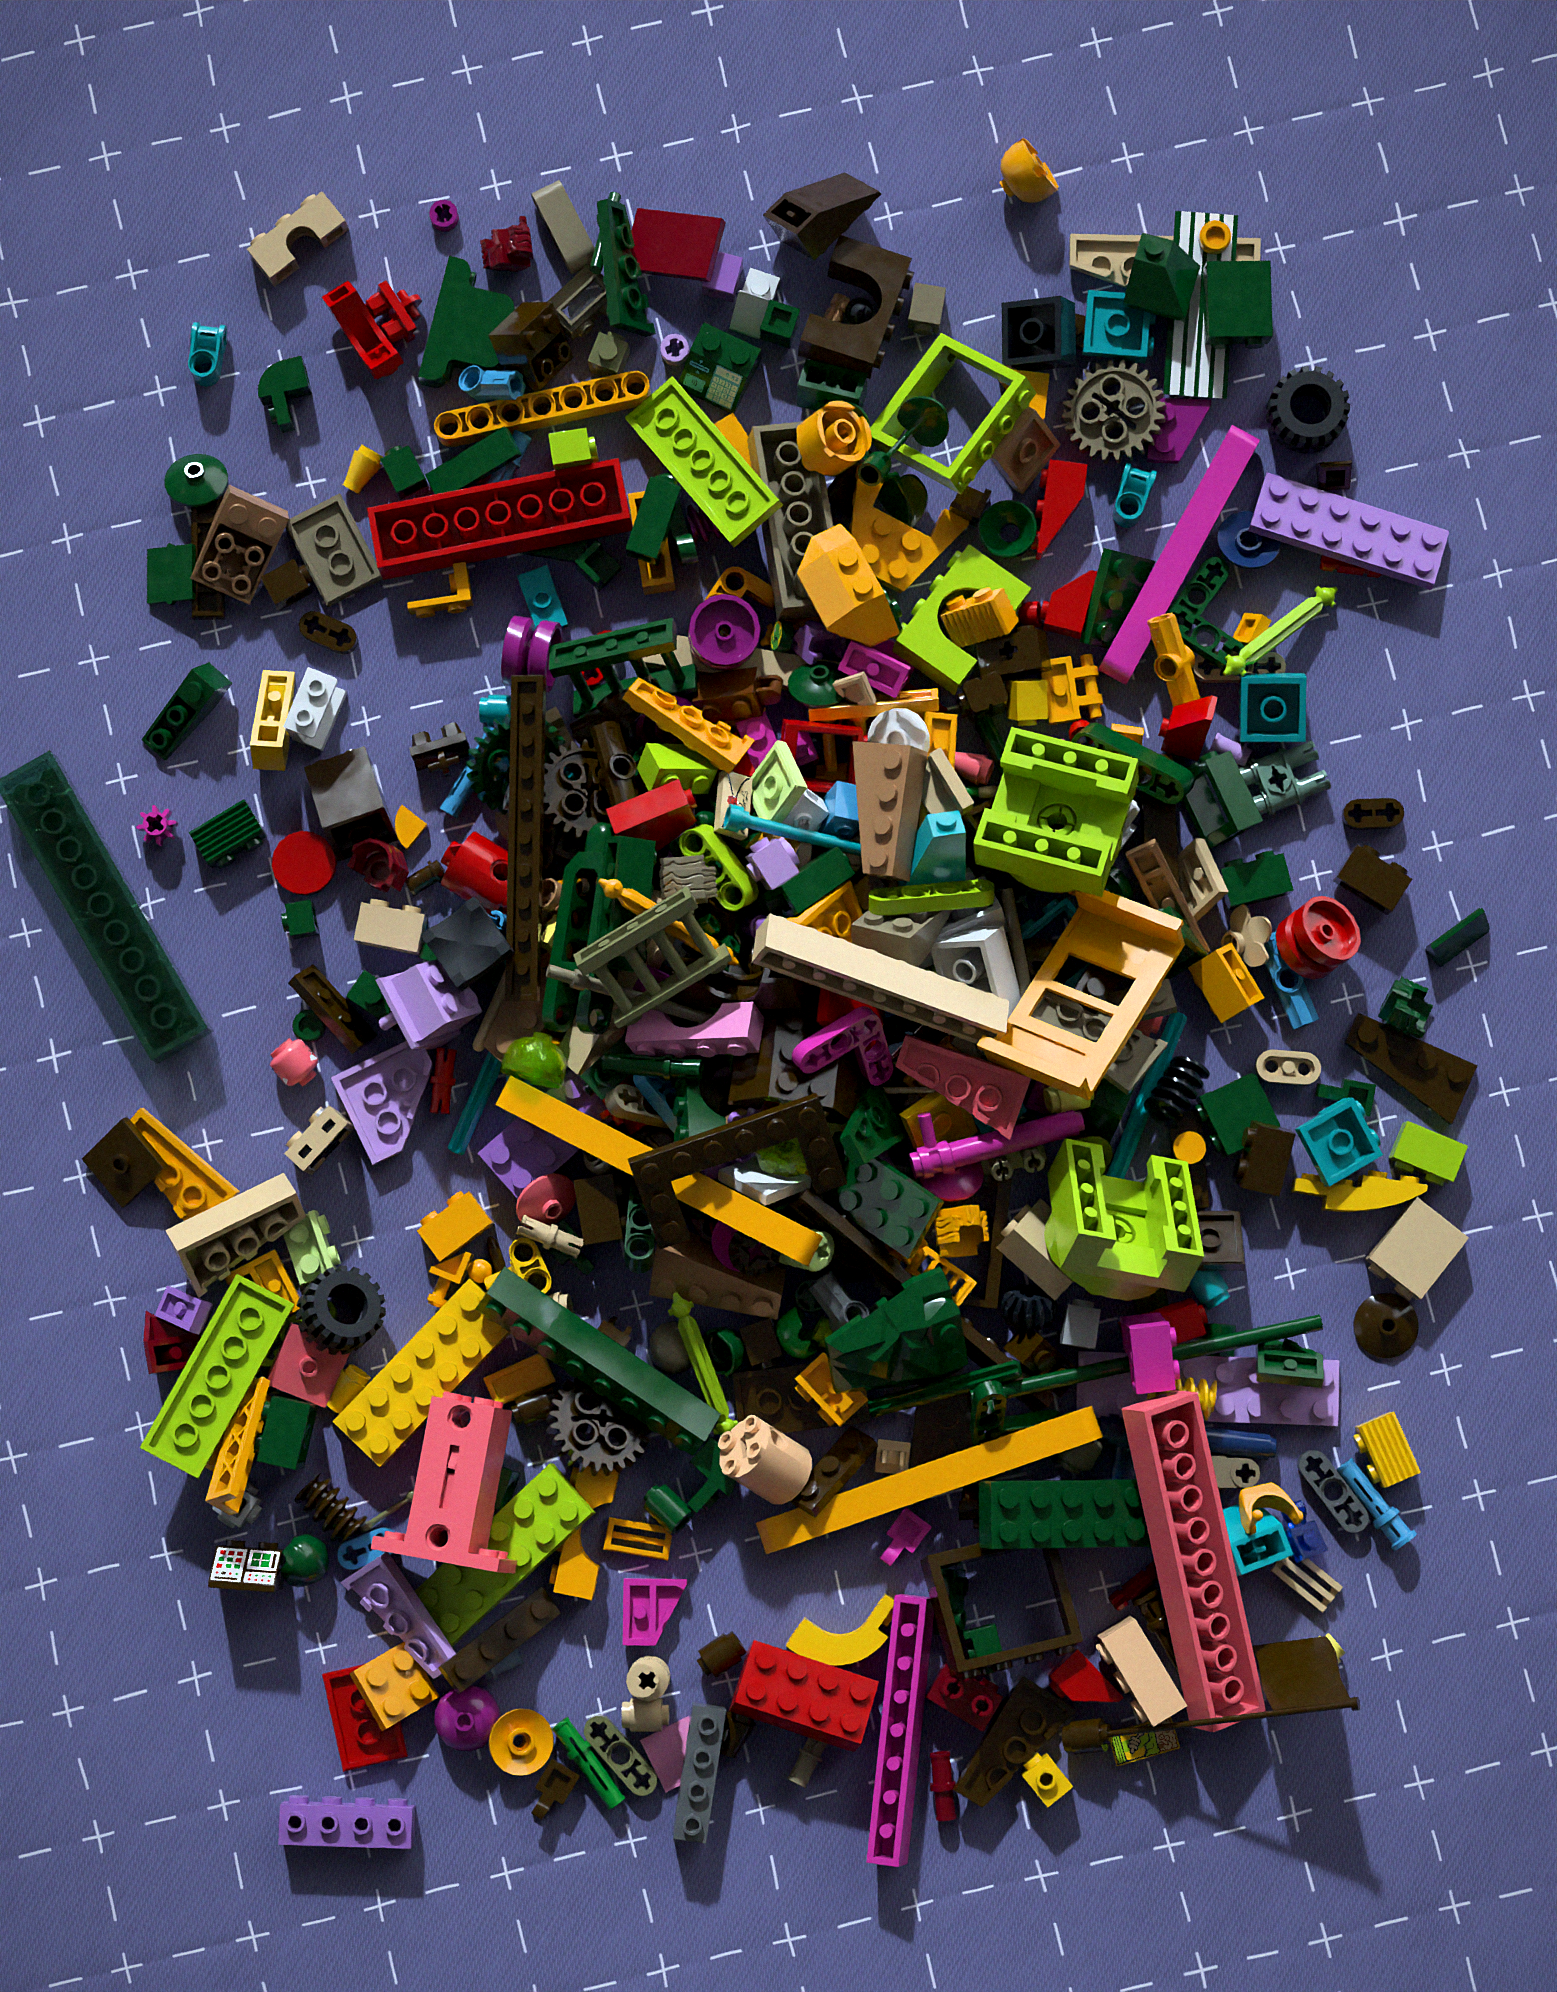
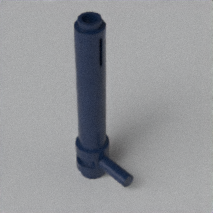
M1109 1413V1416H1100L1099 1427L1103 1437L1099 1440L1105 1442L1106 1446L1114 1447L1110 1479H1123L1127 1448L1130 1449L1124 1419L1120 1418L1119 1414ZM1205 1427L1210 1453L1213 1455L1268 1460L1269 1457L1275 1458L1277 1439L1271 1438L1270 1434Z

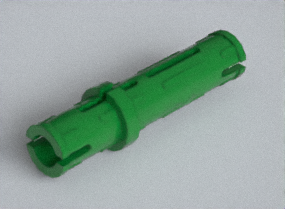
M569 1717L564 1718L551 1728L568 1751L566 1754L568 1759L575 1761L588 1782L606 1804L607 1809L610 1810L622 1802L625 1796L621 1794L607 1771L589 1748L591 1744L587 1739L584 1741L570 1722ZM570 1737L573 1738L575 1743L583 1752V1754L587 1758V1761H584V1759L581 1757L577 1749L569 1740ZM590 1766H592L595 1769V1771L600 1776L604 1784L607 1786V1789L603 1788L601 1783L598 1781L594 1773L589 1768Z

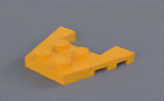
M860 464L855 474L856 486L852 499L853 511L852 520L849 524V533L856 539L878 582L901 594L968 527L970 522L944 509L941 511L930 536L923 534L873 507L883 484L879 483L877 486L865 485L858 476Z

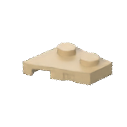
M1195 838L1178 854L1179 888L1197 922L1228 893V889L1205 839Z

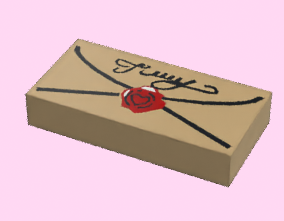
M724 770L719 773L714 832L741 841L748 837V828L745 831L733 832L723 829V822L729 804L744 807V811H748L750 815L753 778L735 772L728 774Z

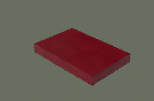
M637 208L631 230L635 244L630 249L631 255L639 263L642 274L710 282L726 222L718 217Z

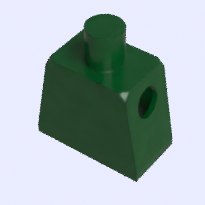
M363 970L345 997L380 1020L392 1011L375 981L377 978ZM398 1023L391 1027V1029L396 1031L399 1027Z

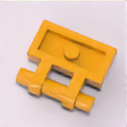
M1092 654L1080 656L1081 667L1073 668L1071 656L1050 659L1052 670L1040 673L1041 679L1047 680L1048 725L1080 720L1079 708L1088 707L1090 719L1102 717L1101 705L1104 703L1102 694L1098 692L1096 677L1099 676L1098 666H1094ZM1084 679L1086 695L1077 696L1075 680Z

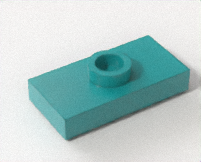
M547 565L517 575L535 627L543 620L559 622L562 628L568 627L567 619Z

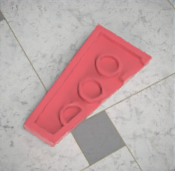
M909 1034L905 1035L895 1067L923 1085L946 1097L948 1101L973 1114L975 1118L984 1124H988L998 1130L1000 1134L1010 1140L1031 1078L998 1064Z

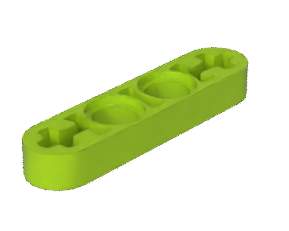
M984 879L886 887L869 892V911L875 915H897L984 907L994 903V883Z

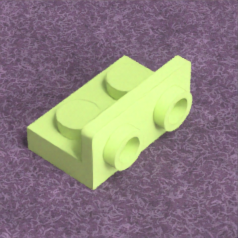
M316 1210L309 1211L308 1214H305L306 1217L283 1234L300 1285L312 1282L320 1273L323 1274L331 1267L336 1270V1265L341 1264L335 1245L329 1246L326 1234L331 1233L325 1215L319 1216Z

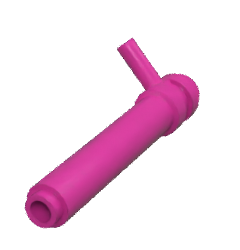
M1069 1110L1015 1125L1010 1140L1000 1134L998 1130L950 1143L946 1140L937 1143L931 1114L924 1112L918 1115L924 1146L916 1148L915 1152L908 1154L914 1178L922 1177L926 1180L933 1178L935 1173L941 1172L943 1175L955 1171V1168L1079 1135V1131L1085 1130V1125L1080 1111L1074 1112Z

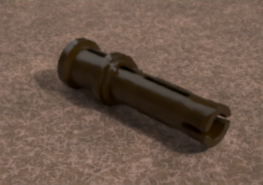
M1156 1587L1139 1595L1136 1599L1132 1600L1134 1606L1139 1607L1147 1622V1630L1151 1633L1155 1632L1179 1675L1165 1608L1158 1596L1159 1590Z

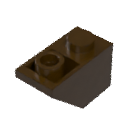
M1023 1328L1019 1329L1003 1348L1033 1376L1074 1368L1065 1357L1032 1329L1029 1331ZM1071 1385L1051 1389V1391L1061 1398Z

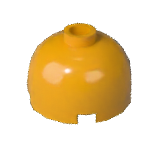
M1025 138L1016 142L1005 152L1000 164V171L1004 179L999 183L1010 198L1015 195L1022 202L1035 203L1054 194L1059 190V186L1046 163H1042L1037 156L1038 152Z

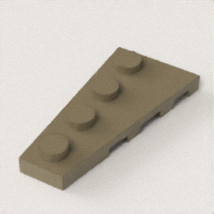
M1046 991L1031 1015L1033 1018L1095 1043L1111 1020V1018L1100 1013L1096 1015L1086 1011L1081 1005ZM1135 1029L1116 1061L1112 1062L1103 1078L1126 1095H1129L1167 1048L1168 1042L1158 1038L1157 1040L1143 1035L1142 1031Z

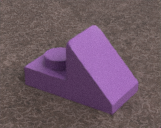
M167 1285L155 1316L199 1335L205 1328L213 1304Z

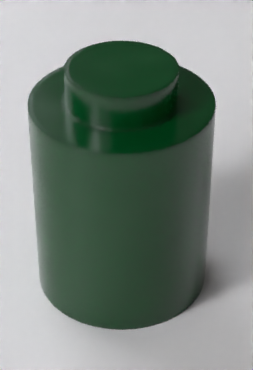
M655 1485L644 1496L646 1502L643 1508L672 1536L680 1532L694 1515V1511L667 1485H662L661 1487Z

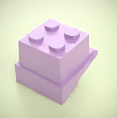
M438 959L417 964L402 973L380 977L375 980L392 1011L379 1020L380 1027L383 1030H388L398 1023L412 1050L422 1048L429 1050L443 1046L461 1034L459 1028L483 1012L478 1004L477 996L470 987L463 991L459 990Z

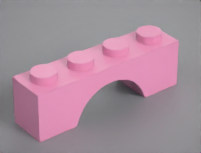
M754 1002L722 1003L715 1015L705 1023L695 1027L683 1028L675 1026L668 1014L650 1009L643 1014L638 1022L628 1026L625 1043L635 1055L665 1057L666 1054H673L675 1058H683L690 1055L713 1057L716 1054L743 1056L746 1053H759L764 1016Z

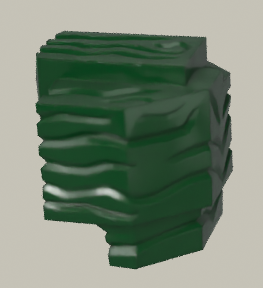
M1402 976L1400 980L1396 979L1378 1014L1379 1018L1385 1020L1383 1025L1402 1032L1406 1036L1413 1035L1418 1039L1422 1038L1425 1034L1424 1025L1433 1008V1005L1428 1004L1424 999L1428 988L1422 985L1419 986L1417 983L1414 984L1413 981H1409L1407 978L1404 979Z

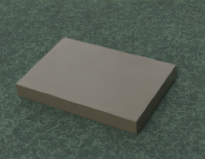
M340 493L288 520L286 528L327 607L383 579L377 568V563Z

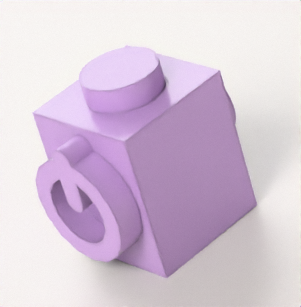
M764 837L750 846L752 852L745 856L749 862L746 865L748 873L755 882L760 880L766 890H773L799 873L796 867L800 863L799 858L784 837L771 839L770 841L767 837Z

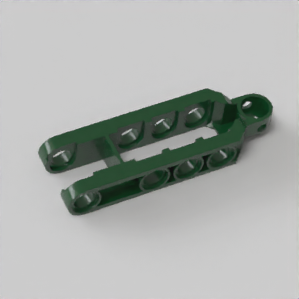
M604 822L594 824L587 834L585 851L578 852L564 868L550 958L551 965L571 971L578 969L574 954L585 948L586 941H588L587 946L595 942L600 896L598 880L602 875L605 837L615 835L611 824ZM596 877H598V878H597V884H596V891H595L594 903H593L592 901H593V894H594L595 882H596ZM579 878L583 883L580 895L576 891V883ZM591 909H593V910H592V916H591V923H590L589 935H588L587 933H588V926H589L590 914H591ZM573 911H576L578 915V921L575 927H573L571 924V915ZM569 943L573 947L570 959L566 956V947ZM610 971L617 981L618 972ZM589 973L590 977L599 979L596 973ZM547 977L542 1021L548 1030L567 1032L573 1024L576 1005H578L576 1023L581 1032L584 1034L601 1035L607 1031L613 1010L614 1000L612 997L587 989L579 991L570 988L568 983ZM560 1007L563 1017L558 1024L556 1021V1011ZM593 1010L597 1014V1021L594 1026L590 1023V1015Z

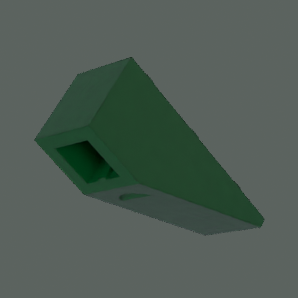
M210 662L191 669L141 740L164 761L167 760L217 706L232 685V682Z

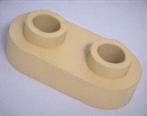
M1267 1050L1256 1059L1255 1071L1261 1080L1268 1083L1309 1085L1320 1076L1321 1064L1315 1055L1308 1052ZM1267 1061H1273L1276 1064L1277 1069L1275 1072L1270 1073L1266 1070L1265 1065ZM1303 1063L1308 1066L1309 1072L1307 1075H1301L1298 1072L1299 1064Z

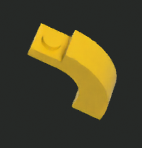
M884 1593L867 1620L856 1630L845 1634L827 1632L804 1617L787 1641L786 1646L798 1655L832 1666L847 1665L860 1661L874 1653L887 1640L888 1635L878 1628L881 1624L887 1627L891 1622L894 1599Z

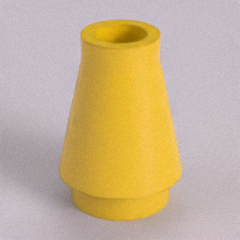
M361 444L358 451L354 450L346 479L342 485L359 494L362 488L382 467L380 459L383 456Z
M349 1364L346 1369L341 1370L327 1406L340 1414L368 1385L371 1377L359 1367Z

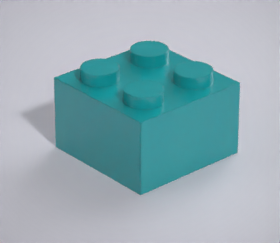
M1247 673L1243 677L1240 675V742H1306L1307 677L1305 673Z

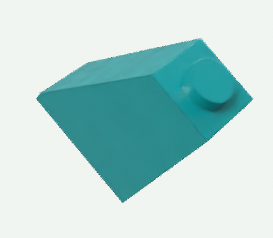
M959 810L926 815L916 833L910 882L897 881L898 886L966 880V831Z

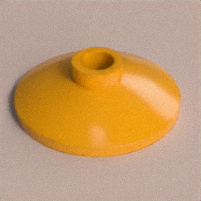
M523 1708L511 1710L502 1715L491 1730L489 1736L491 1757L500 1769L509 1774L519 1776L531 1774L539 1770L549 1759L554 1743L553 1732L548 1721L539 1713ZM521 1734L523 1742L519 1746H515L513 1739L516 1735Z

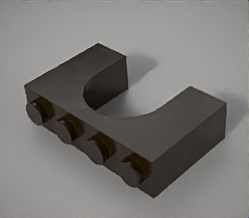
M840 235L830 259L827 277L864 289L874 298L879 311L869 321L857 325L842 324L810 313L800 339L798 356L868 373L867 378L870 379L874 368L880 369L886 351L881 350L884 341L888 343L891 341L895 329V324L891 323L894 315L899 317L905 301V298L901 297L903 289H910L915 273L910 271L912 258Z

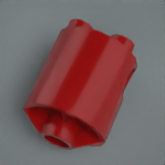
M477 831L470 834L463 844L453 841L441 859V863L448 867L442 878L441 886L466 902L475 897L492 917H496L491 914V911L494 910L507 915L508 851Z

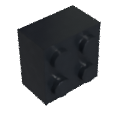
M1062 296L1001 303L1002 365L1013 370L1039 371L1076 366L1074 302Z

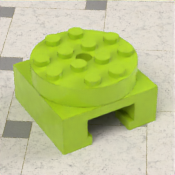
M1011 727L1000 760V766L1003 767V775L992 808L984 809L973 842L975 864L1008 872L1022 884L1039 891L1062 893L1077 890L1102 897L1111 867L1121 849L1123 828L1139 781L1138 759ZM1054 824L1065 826L1060 830H1055V832L1050 828Z
M1065 1138L1047 1173L1052 1212L1045 1225L1044 1239L1051 1260L1065 1275L1092 1295H1102L1113 1299L1131 1301L1149 1296L1159 1288L1185 1292L1204 1258L1188 1162L1151 1155L1146 1163L1148 1174L1143 1183L1103 1175L1106 1168L1102 1145Z

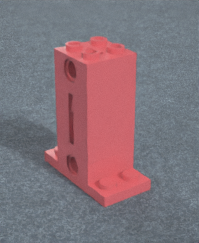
M443 1392L442 1398L432 1396L406 1533L385 1531L384 1537L373 1536L371 1549L493 1572L515 1574L517 1560L507 1559L508 1552L487 1549L513 1411L502 1409L503 1402L475 1397L474 1403H471L472 1397L456 1393Z

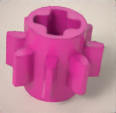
M152 805V812L148 814L140 813L141 817L144 818L143 824L136 826V829L147 832L143 838L146 843H149L154 838L161 847L163 839L167 837L175 839L171 832L172 827L178 826V822L168 820L172 813L168 808L163 813H160L157 806ZM154 821L164 826L161 831L154 830L153 826H151Z

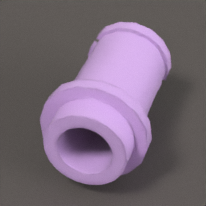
M1217 733L1209 752L1216 750L1217 754L1220 755L1231 751L1237 766L1244 767L1252 749L1248 748L1246 743L1243 746Z

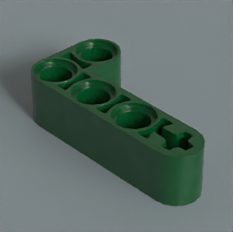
M1088 724L1071 741L1113 753L1117 751L1121 755L1138 759L1139 781L1136 788L1164 803H1178L1194 787V776L1187 768L1102 724ZM1086 736L1094 741L1095 746L1088 743ZM1142 765L1149 768L1152 776L1144 772Z

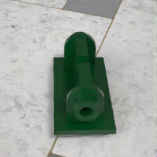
M626 1034L606 1051L617 1054H634L625 1043ZM604 1054L579 1076L586 1083L583 1086L584 1091L590 1096L595 1093L601 1101L610 1090L618 1086L629 1076L617 1073H603L602 1063Z
M941 1569L958 1635L962 1636V1630L965 1628L967 1621L966 1611L964 1610V1597L967 1595L969 1586L968 1579L965 1577L966 1569ZM934 1614L932 1628H935V1635H940Z

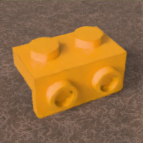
M824 1352L795 1378L799 1383L795 1389L807 1402L813 1398L822 1407L817 1413L830 1427L835 1422L841 1427L868 1401L861 1391L836 1394L833 1390L828 1358Z

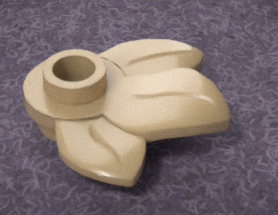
M1245 904L1240 905L1231 914V929L1223 935L1221 947L1232 942L1239 956L1248 966L1257 967L1264 965L1269 960L1264 944L1269 941L1272 934L1271 922L1264 916L1251 918Z

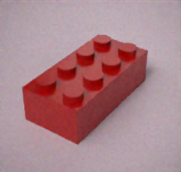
M753 1640L747 1650L729 1711L855 1752L862 1743L879 1681Z

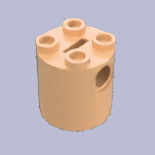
M749 1415L731 1431L724 1432L718 1441V1447L721 1449L719 1464L722 1472L772 1504L782 1505L794 1499L802 1491L809 1479L812 1470V1458L809 1450L755 1415Z

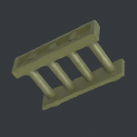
M688 886L574 954L576 965L582 975L586 976L589 973H596L618 1008L611 1013L618 1029L624 1025L630 1026L635 1024L650 1009L708 974L721 972L726 968L728 962L732 961L725 943L715 949L693 916L694 910L698 908V905ZM676 920L683 923L703 954V957L688 966L685 965L664 932L665 927ZM647 938L654 940L675 974L660 983H657L635 949L638 943ZM619 955L626 958L647 990L630 1001L607 967L608 962Z

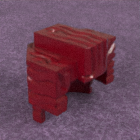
M525 216L519 217V225H512L506 229H492L491 240H480L481 253L483 254L482 259H484L483 269L520 272L531 267L530 260L534 259L531 233Z
M368 838L353 845L351 850L353 855L347 865L349 868L365 876L363 880L381 892L388 893L390 887L401 891L409 874L403 852L393 845L376 838Z

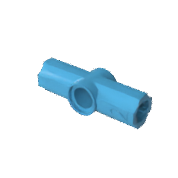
M1273 932L1269 941L1264 944L1269 956L1265 966L1271 978V986L1278 994L1292 1030L1319 1020V1017L1303 981L1304 977L1294 972L1282 959L1277 948L1276 932ZM1282 972H1289L1294 976L1295 985L1293 988H1285L1281 985L1279 976Z

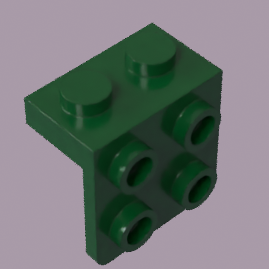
M1253 1073L1247 1074L1216 1090L1209 1091L1195 1099L1198 1104L1194 1106L1195 1111L1202 1124L1207 1123L1212 1133L1209 1135V1139L1216 1153L1221 1152L1223 1157L1244 1148L1241 1143L1245 1128L1250 1127L1251 1120L1280 1127V1123L1257 1076Z

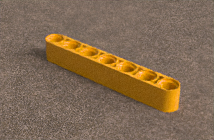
M640 371L620 373L524 394L517 397L516 400H496L446 411L436 417L434 429L439 442L444 446H461L479 442L504 426L509 428L511 434H513L514 430L525 432L635 408L651 395L648 377ZM633 383H640L645 387L642 393L638 395H633L627 390ZM602 390H610L613 393V397L608 401H600L596 398L597 394ZM573 396L583 400L577 408L566 406V401ZM541 403L551 406V410L545 415H539L534 412L535 408ZM510 410H516L520 413L519 418L513 422H508L503 417ZM478 417L489 419L488 425L482 429L475 428L472 424ZM453 423L458 426L457 431L452 435H444L441 432L446 424Z

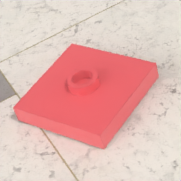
M291 1322L266 1379L270 1380L269 1386L326 1408L349 1354L342 1355L341 1351H339L336 1355L328 1354V1348H325L322 1352L316 1349L318 1345L316 1342L313 1341L309 1344L305 1339L308 1336L307 1332L301 1333L299 1325Z

